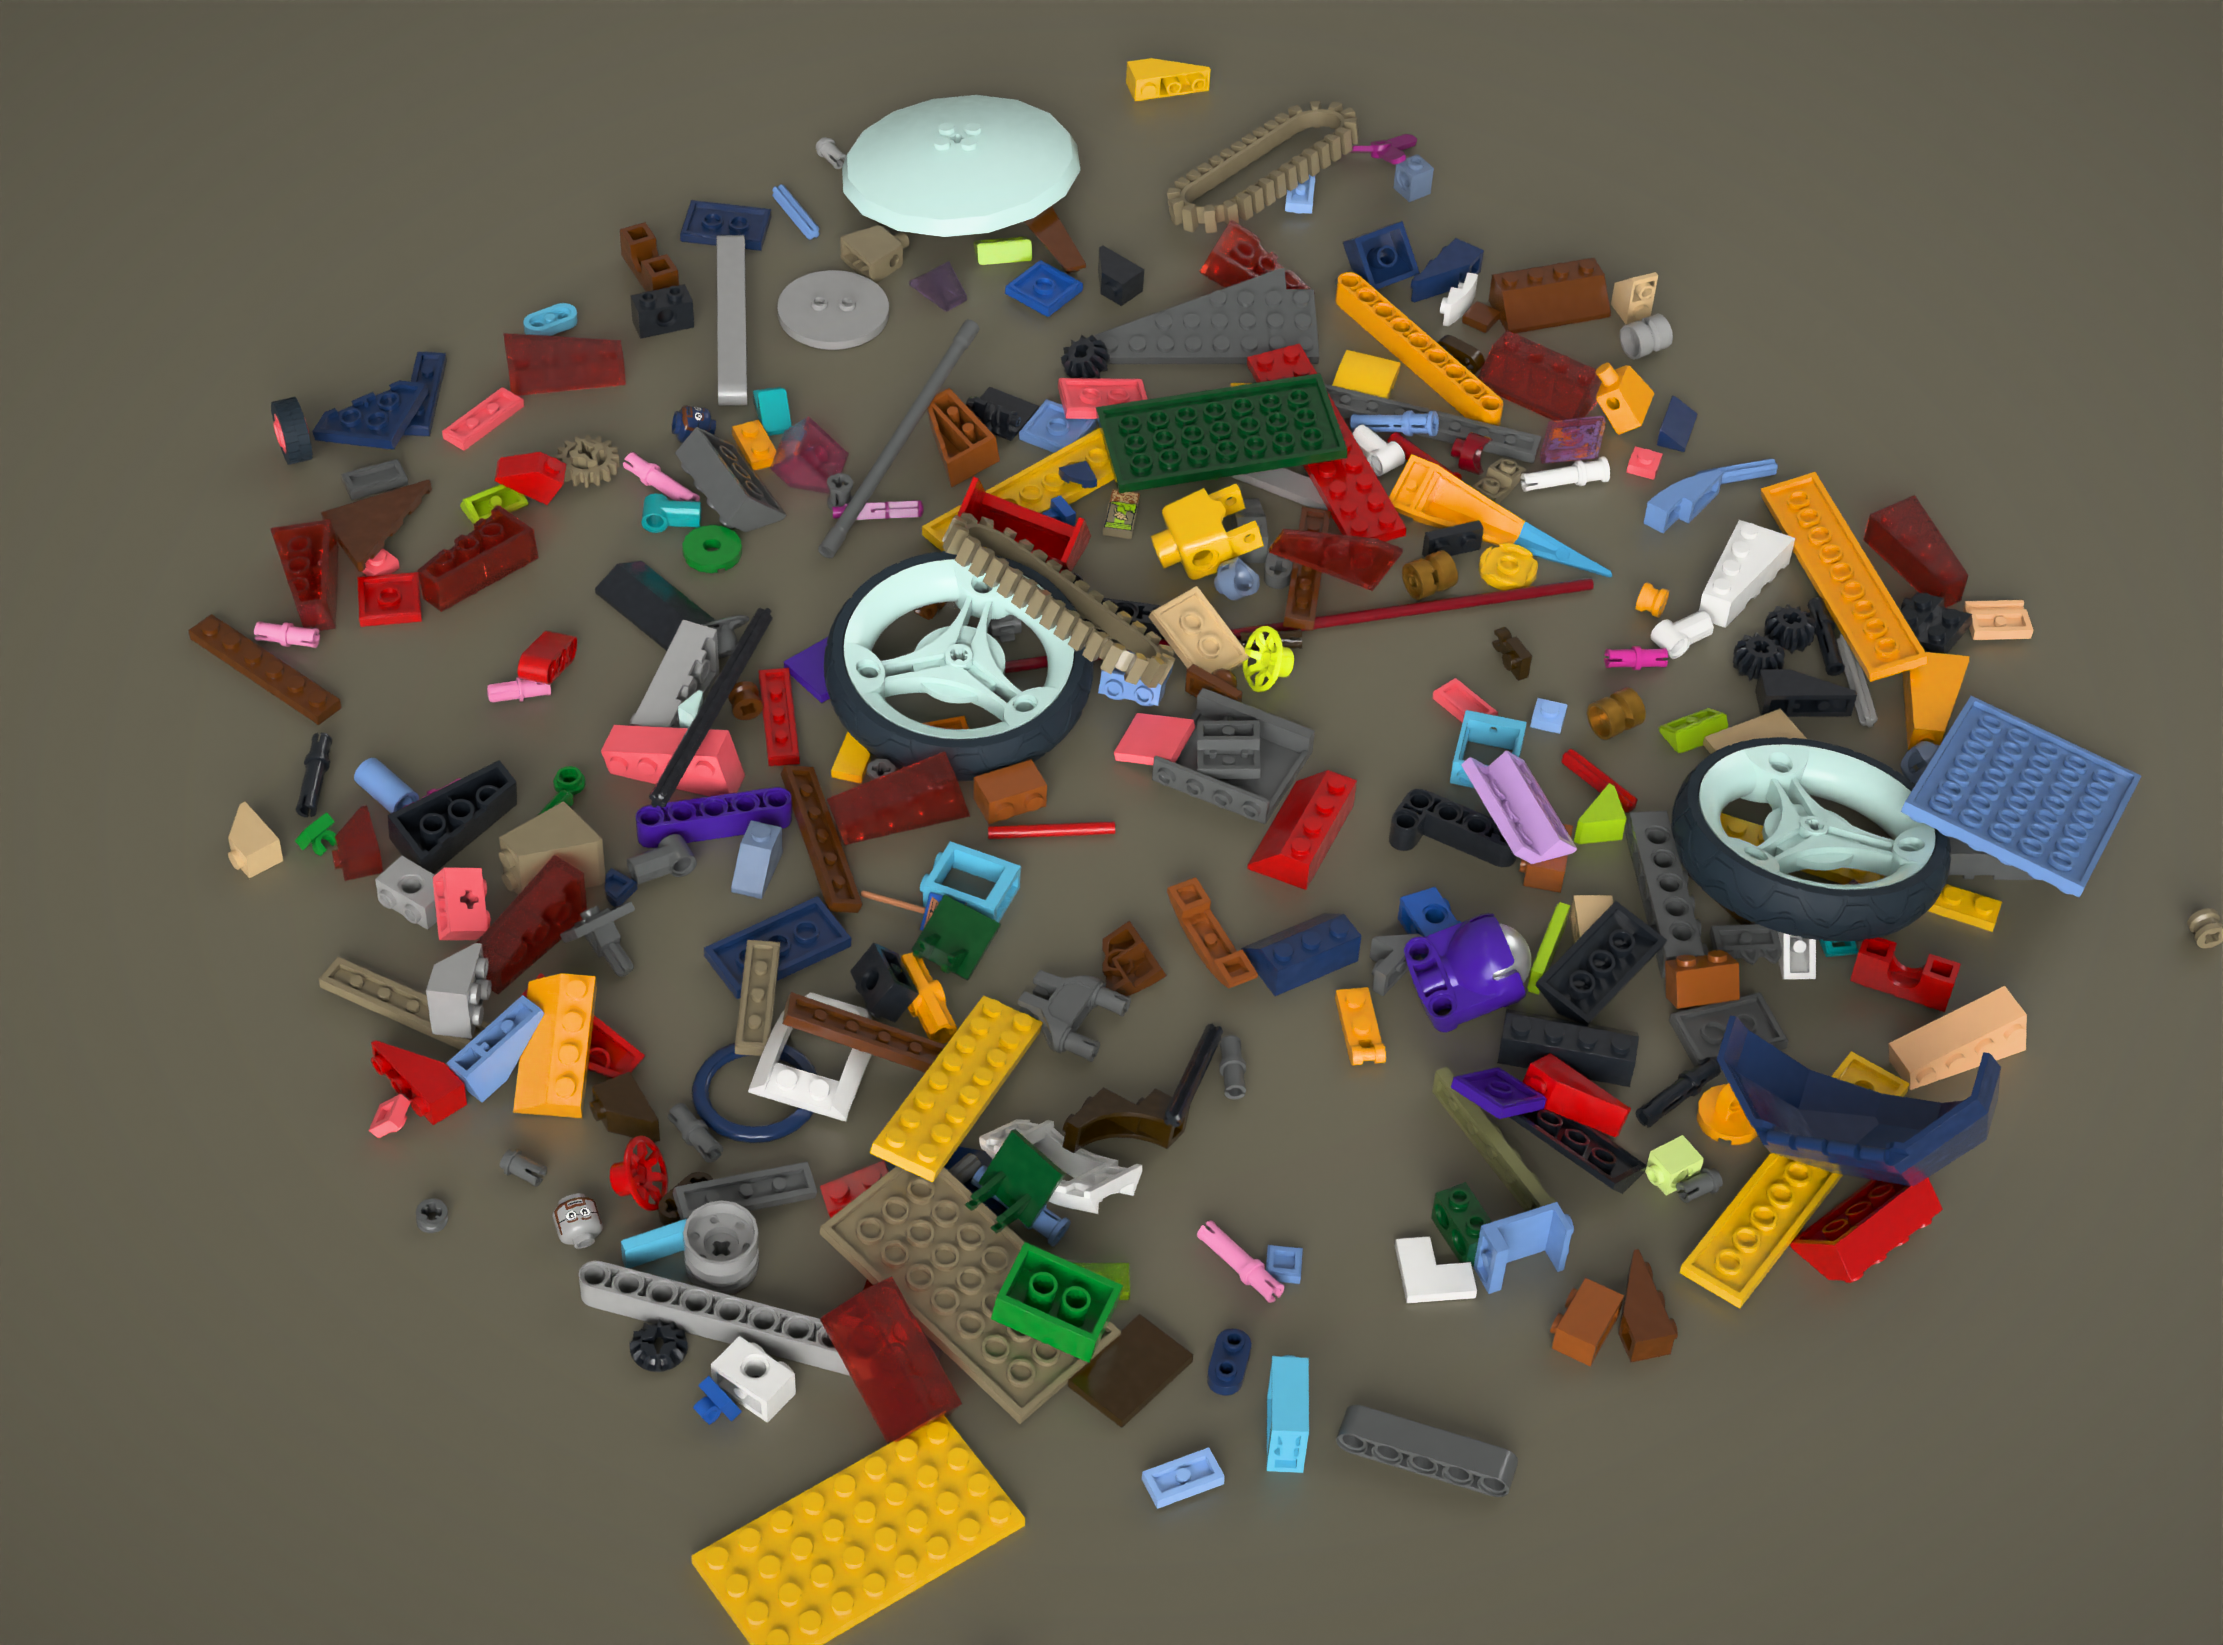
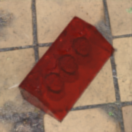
M1508 330L1493 344L1478 376V379L1498 396L1571 429H1574L1598 403L1596 395L1602 383L1595 373L1596 369Z
M892 1276L861 1291L820 1318L888 1444L893 1441L898 1442L943 1417L950 1416L962 1405L960 1398Z

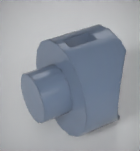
M1236 557L1219 565L1217 576L1214 578V585L1220 594H1224L1230 600H1239L1258 591L1260 578L1239 557Z
M1922 741L1907 751L1900 764L1903 775L1916 785L1940 745ZM1914 765H1917L1919 768L1917 771L1912 768Z

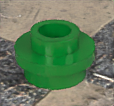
M573 766L559 769L553 780L554 788L557 792L564 789L573 795L580 793L586 784L584 775L578 768Z

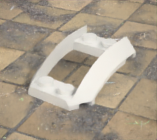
M811 992L805 995L807 998L872 1019L871 1014L865 1008ZM783 1011L766 1043L748 1093L846 1122L853 1099H855L872 1054L852 1048L840 1081L780 1064L778 1061L793 1029L782 1024Z
M1014 1120L979 1137L981 1149L994 1159L1011 1130L1016 1129L1056 1166L1074 1178L1070 1181L1062 1180L1048 1201L1070 1209L1098 1214L1099 1202H1102L1103 1198L1116 1193L1133 1196L1142 1174L1141 1164H1135L1129 1168L1118 1166V1160L1091 1153L1083 1148H1080L1075 1153L1062 1148L1064 1136L1054 1128V1121L1051 1120L1041 1124L1031 1123L1030 1120Z

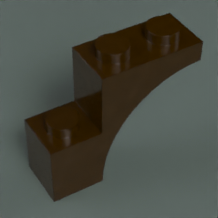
M1103 1087L1094 1097L1089 1096L1075 1115L1070 1114L1062 1129L1065 1133L1062 1148L1075 1153L1085 1145L1098 1140L1133 1138L1151 1142L1168 1149L1185 1132L1189 1109L1181 1125L1174 1128L1171 1124L1166 1125L1163 1120L1165 1111L1172 1099L1171 1096L1155 1088L1146 1098L1142 1097L1134 1104Z

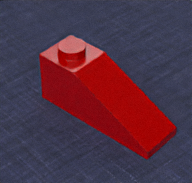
M1551 1053L1530 1063L1522 1081L1547 1098L1544 1109L1613 1137L1619 1136L1631 1111L1630 1107Z

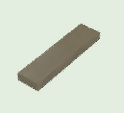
M747 940L735 1054L762 1056L770 1037L780 942Z

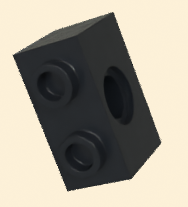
M685 284L631 295L632 322L640 339L694 328L693 300Z
M873 943L850 970L856 982L855 987L867 1004L865 1006L867 1011L875 1018L881 1019L883 1017L895 1023L919 995L899 954L879 944Z

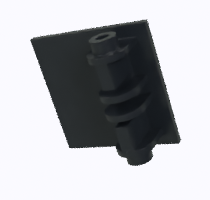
M989 387L980 398L977 396L974 398L969 397L966 402V406L994 435L1009 441L1013 440L1039 409L1038 405Z

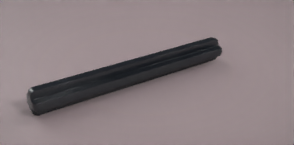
M1208 1024L1205 1027L1165 1111L1163 1120L1166 1125L1171 1124L1174 1128L1181 1125L1221 1040L1223 1030L1220 1026L1215 1027L1213 1024Z

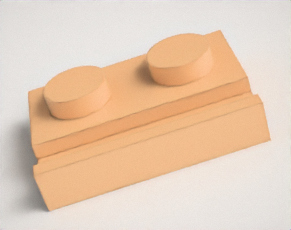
M2024 600L1965 601L1963 612L1972 614L1973 624L1969 627L1972 639H2031L2034 630L2027 609L2023 607Z

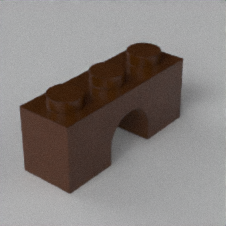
M646 222L620 229L621 256L646 292L679 285L678 269L668 254L659 256L656 237Z

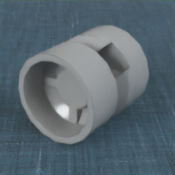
M1659 313L1643 318L1641 321L1624 325L1620 329L1621 346L1625 354L1634 360L1649 355L1652 351L1657 352L1668 348L1673 340L1669 322Z

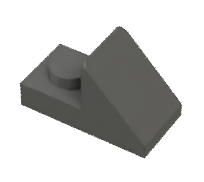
M1419 934L1376 936L1372 939L1370 958L1377 962L1372 971L1374 976L1372 990L1384 996L1409 970L1404 953L1405 945L1410 939L1423 936ZM1418 954L1414 959L1419 960L1421 954Z

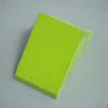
M1609 783L1579 818L1574 837L1575 843L1588 844L1622 840L1627 818L1615 786Z

